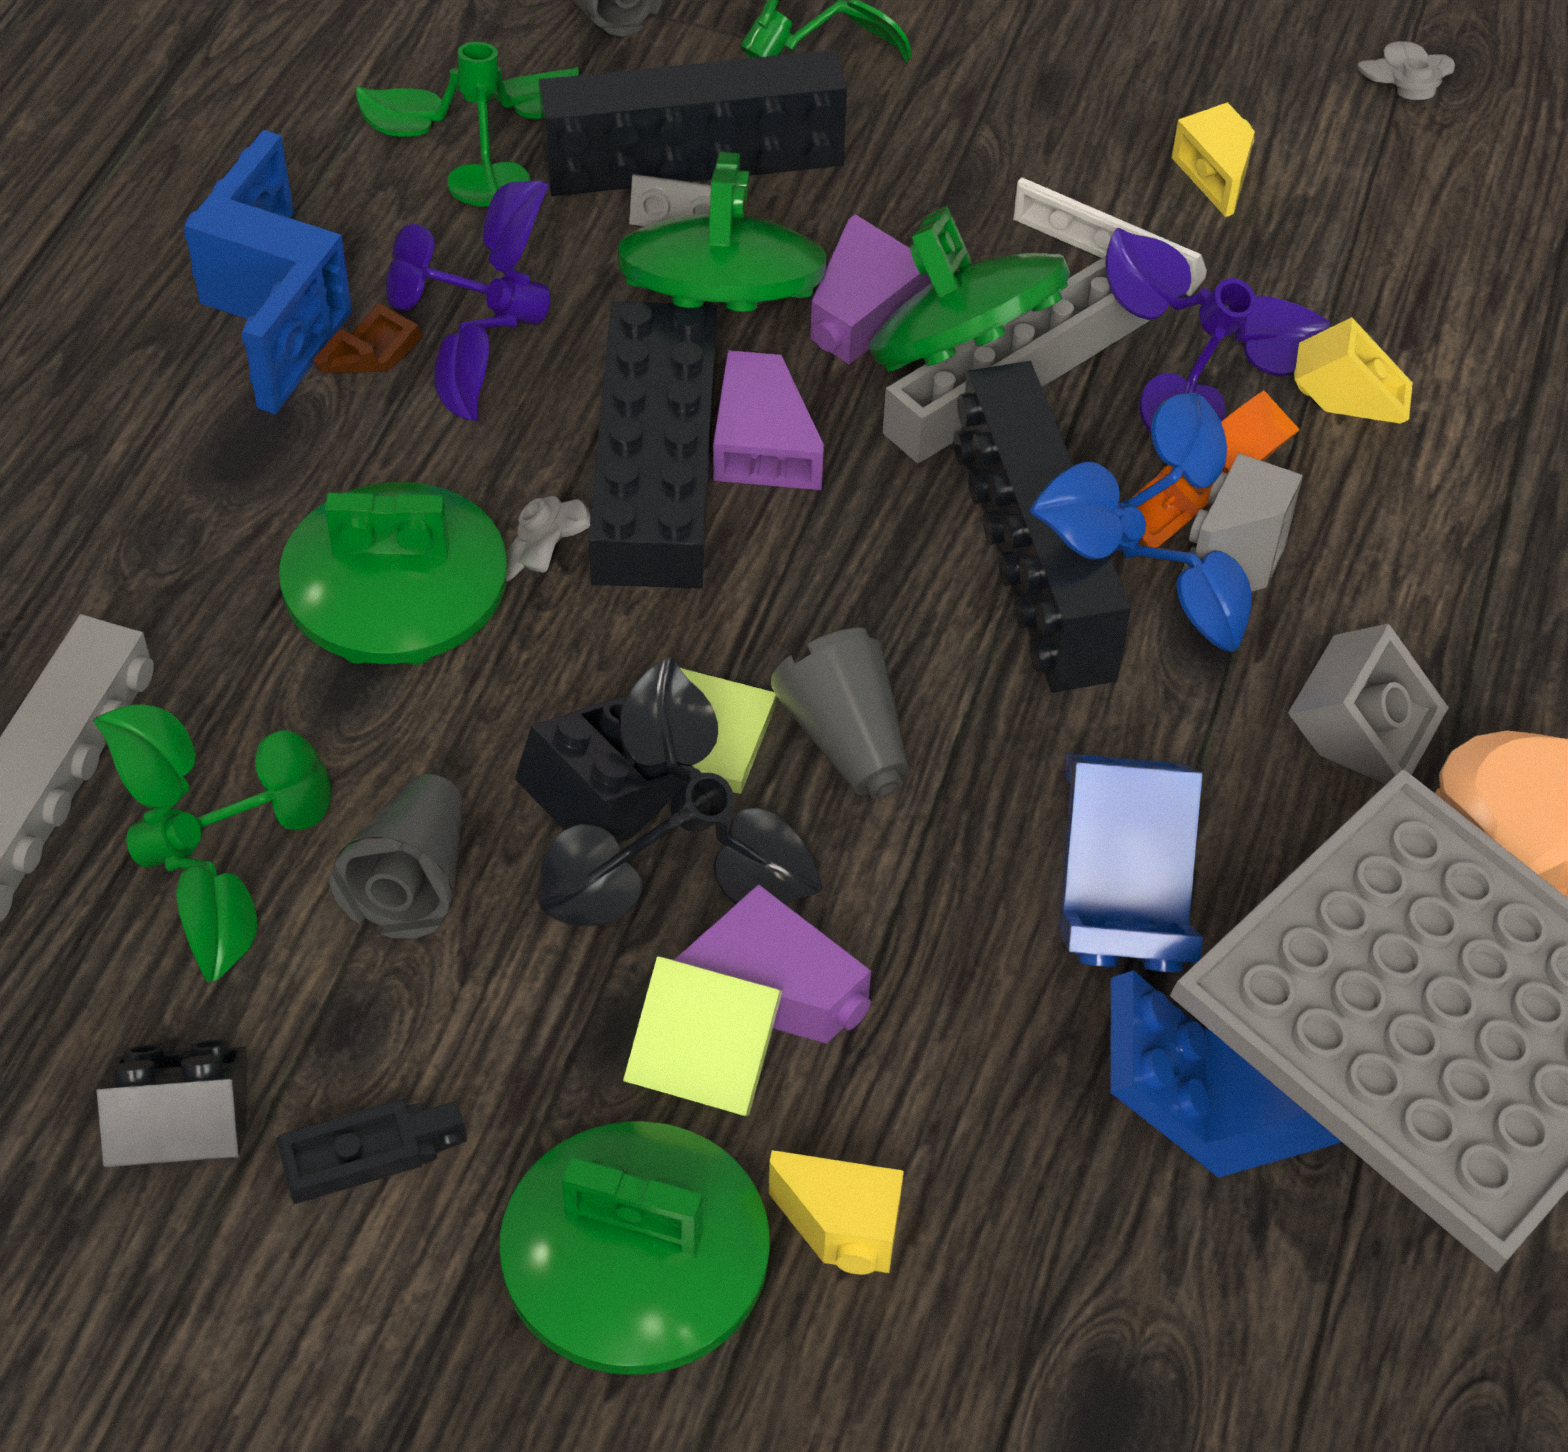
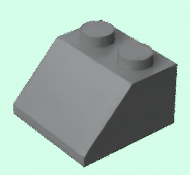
M1388 623L1334 635L1288 714L1320 756L1386 785L1402 769L1411 775L1413 774L1449 707Z

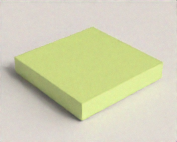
M680 668L685 676L704 693L713 707L718 722V737L715 746L704 760L692 766L699 769L701 774L714 773L723 777L729 783L732 792L741 794L776 708L777 697L772 691Z
M657 956L623 1081L748 1116L751 1111L783 990Z

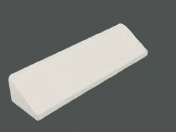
M1022 177L1019 179L1013 220L1101 258L1106 256L1110 238L1117 228L1135 235L1155 238L1174 247L1187 260L1192 277L1191 285L1186 295L1191 296L1205 279L1207 270L1201 254Z

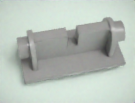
M633 174L629 224L648 226L670 218L710 213L711 185Z

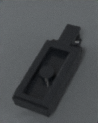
M403 1098L287 1132L276 1137L293 1204H298L422 1167V1163L427 1164L436 1160L438 1152L467 1142V1137L457 1101L424 1110L422 1103L406 1105Z

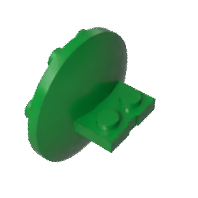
M720 152L716 169L711 180L710 213L680 216L648 225L626 235L618 245V267L625 275V282L628 285L644 287L658 293L672 296V303L679 307H700L704 305V301L725 302V306L728 309L742 312L757 309V302L812 296L813 288L825 277L827 258L824 249L808 237L774 222L744 216L745 203L748 200L749 171L740 170L741 153Z
M948 206L928 213L922 222L923 226L918 227L912 236L914 244L910 245L911 255L916 268L922 275L928 273L932 283L904 302L877 331L868 346L875 362L884 365L887 372L902 368L921 358L924 359L927 366L938 364L956 354L955 346L971 339L974 340L976 346L992 342L1006 333L1003 325L1030 309L1036 312L1059 302L1062 299L1060 291L1068 286L1067 280L1070 276V270L1063 255L1047 253L1004 255L972 263Z
M387 482L359 487L345 493H327L326 502L304 518L288 539L280 561L279 577L282 597L290 618L297 628L318 646L356 664L366 662L419 665L427 662L431 657L445 653L467 641L490 620L501 603L506 589L507 557L504 542L496 525L483 510L470 500L457 493L433 485L414 482Z
M634 1121L607 1124L576 1134L549 1150L535 1162L515 1188L508 1202L500 1232L502 1275L508 1296L522 1322L534 1336L558 1355L573 1363L606 1373L639 1375L663 1372L696 1361L712 1352L736 1332L749 1316L760 1296L768 1270L770 1243L767 1215L762 1199L748 1174L733 1157L710 1140L686 1129L663 1123Z

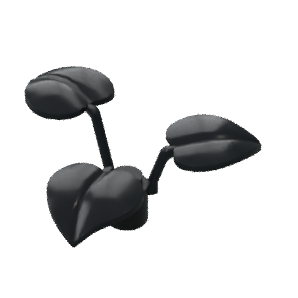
M669 657L649 669L629 692L620 713L619 735L624 750L637 765L653 767L665 762L668 774L686 781L672 796L670 805L672 816L622 851H619L618 843L614 836L599 826L581 824L563 831L549 845L543 858L538 903L542 911L547 915L570 925L596 926L610 923L622 917L635 905L642 892L641 877L626 861L677 826L690 832H701L714 824L716 825V839L725 847L715 857L714 875L723 894L734 904L742 900L758 884L782 903L787 904L818 893L822 889V883L810 852L787 822L778 815L760 808L744 809L732 820L729 812L732 809L734 797L729 783L717 774H701L697 768L688 770L678 766V764L683 766L695 765L710 754L717 742L718 722L713 707L704 693L685 676L675 660ZM731 822L730 829H729V833H728V832H727V825Z

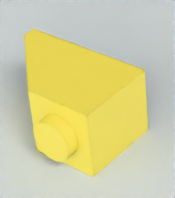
M1228 102L1179 119L1172 152V159L1225 217L1234 214L1248 169L1255 134L1249 122L1243 119Z
M1352 317L1299 342L1294 380L1301 392L1311 396L1325 412L1398 424L1409 420L1412 381Z
M772 1150L769 1165V1195L821 1261L837 1265L843 1271L852 1274L865 1275L874 1271L890 1273L904 1171Z

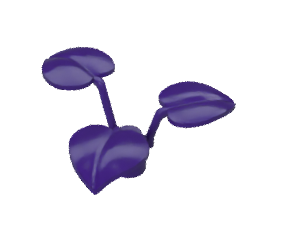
M542 181L510 182L500 187L494 194L485 217L483 242L487 248L491 249L489 263L496 270L503 272L505 276L501 279L495 278L490 285L428 267L435 244L431 232L426 227L418 224H409L403 227L395 237L392 248L393 261L389 265L386 276V295L388 302L393 308L407 311L414 307L422 295L426 276L487 294V305L498 316L462 322L459 326L458 335L450 334L446 336L437 355L434 370L436 392L448 410L464 419L479 420L477 411L478 397L484 380L489 354V339L484 329L498 326L515 328L517 321L538 325L545 319L550 306L548 287L544 284L529 281V274L521 273L514 269L527 243L549 186L548 183Z
M1117 228L1110 238L1105 261L1106 275L1111 292L1124 309L1137 317L1154 320L1165 312L1168 305L1175 310H1182L1200 304V323L1205 332L1210 334V339L1190 371L1187 380L1174 373H1163L1150 380L1143 389L1140 396L1139 409L1143 423L1150 434L1152 419L1159 405L1166 399L1178 394L1196 392L1208 401L1220 421L1226 418V406L1221 393L1211 386L1197 384L1201 372L1223 337L1232 335L1235 332L1234 339L1238 342H1245L1244 352L1246 358L1254 367L1269 375L1287 376L1293 374L1296 368L1299 342L1329 328V320L1303 306L1268 296L1255 297L1252 288L1244 281L1236 278H1228L1221 281L1212 293L1207 288H1202L1198 294L1181 299L1190 288L1192 276L1187 260L1178 250L1161 240L1135 235L1121 228Z

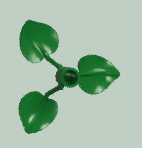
M767 0L762 14H759L739 46L750 58L780 55L784 47L793 51L800 40L833 15L841 12L845 13L859 26L893 45L900 51L906 64L911 58L908 38L900 26L883 12L859 0H849L848 2L838 0L793 35L789 31L793 23L775 10L779 0Z
M469 42L461 45L458 49V69L450 70V81L442 100L435 93L422 89L396 88L372 90L360 86L356 88V97L362 116L374 129L390 136L412 137L428 133L431 129L432 121L439 122L444 120L458 87L466 101L478 104L482 165L466 164L455 168L447 179L448 190L455 199L463 203L489 207L494 194L500 187L510 182L531 181L526 169L518 163L501 162L491 164L487 102L493 98L494 94L496 100L501 102L504 108L514 107L516 113L522 117L541 119L539 79L579 75L578 67L520 76L502 81V68L498 66V50L489 43Z
M128 705L108 711L96 717L93 723L105 738L115 768L129 793L141 805L153 808V810L144 813L143 820L133 823L128 829L126 837L128 851L132 859L144 868H153L165 864V868L169 872L177 869H186L179 877L176 891L180 919L194 958L206 982L216 981L251 947L257 931L256 909L246 886L236 875L232 873L217 875L215 865L212 862L185 857L192 854L199 844L202 827L260 806L271 800L275 815L284 828L299 831L316 825L327 813L331 801L332 788L327 769L319 760L318 752L297 733L287 730L271 733L259 743L255 756L257 775L267 790L195 818L190 813L172 809L189 791V783L183 776L191 771L196 758L193 743L183 724L170 712L151 705Z

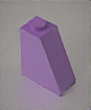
M856 214L848 219L826 268L825 277L820 282L812 300L810 339L817 343L824 351L831 352L848 364H851L869 349V342L887 319L911 296L932 283L928 273L922 275L916 268L910 248Z
M728 350L713 443V481L821 490L824 444L782 355Z
M759 884L675 959L679 962L783 990L773 1029L825 1044L843 1028L851 1030L856 1027L865 1017L871 1005V1000L869 999L871 970Z

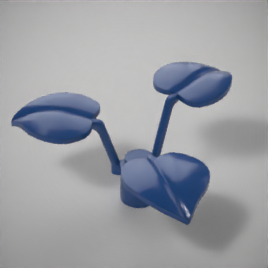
M1196 392L1178 394L1166 399L1159 405L1151 423L1152 441L1157 454L1163 462L1173 466L1167 476L1133 498L1119 503V485L1113 474L1098 463L1083 462L1071 466L1052 479L1036 498L1029 512L1048 525L1074 552L1088 559L1098 560L1122 550L1128 559L1141 556L1187 564L1190 568L1181 572L1176 582L1181 607L1191 623L1205 638L1219 649L1231 653L1241 644L1252 606L1250 582L1240 564L1222 551L1207 553L1200 560L1196 554L1191 552L1140 546L1138 544L1146 530L1145 518L1141 511L1137 509L1138 506L1176 483L1182 474L1193 487L1205 488L1217 480L1226 462V437L1215 410L1204 397Z

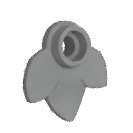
M1396 41L1387 44L1384 48V58L1365 60L1358 63V70L1364 76L1375 82L1394 83L1397 85L1398 95L1411 100H1424L1433 97L1436 94V87L1442 83V77L1452 74L1455 68V63L1449 56L1445 54L1427 55L1423 47L1406 41Z
M548 496L543 499L537 498L528 503L519 516L518 536L506 552L507 581L513 579L524 567L537 572H546L555 544L562 537L573 536L590 526V513L587 506L578 499L561 502L555 496Z

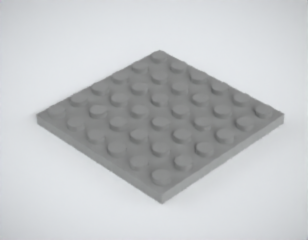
M1402 769L1183 975L1174 986L1170 997L1497 1273L1568 1191V898L1410 773Z

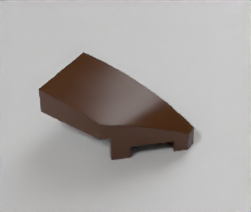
M378 302L351 334L340 328L312 361L316 369L324 373L387 371L395 366L419 342L423 335L418 324Z

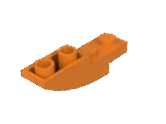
M1264 390L1221 421L1227 444L1226 462L1222 472L1229 473L1238 453L1264 462L1300 430ZM1167 465L1151 482L1134 496L1167 476L1173 466ZM1182 474L1176 483L1138 506L1137 509L1141 511L1146 522L1145 533L1138 544L1154 548H1160L1190 523L1197 516L1200 509L1205 510L1211 505L1208 503L1213 483L1205 488H1195Z

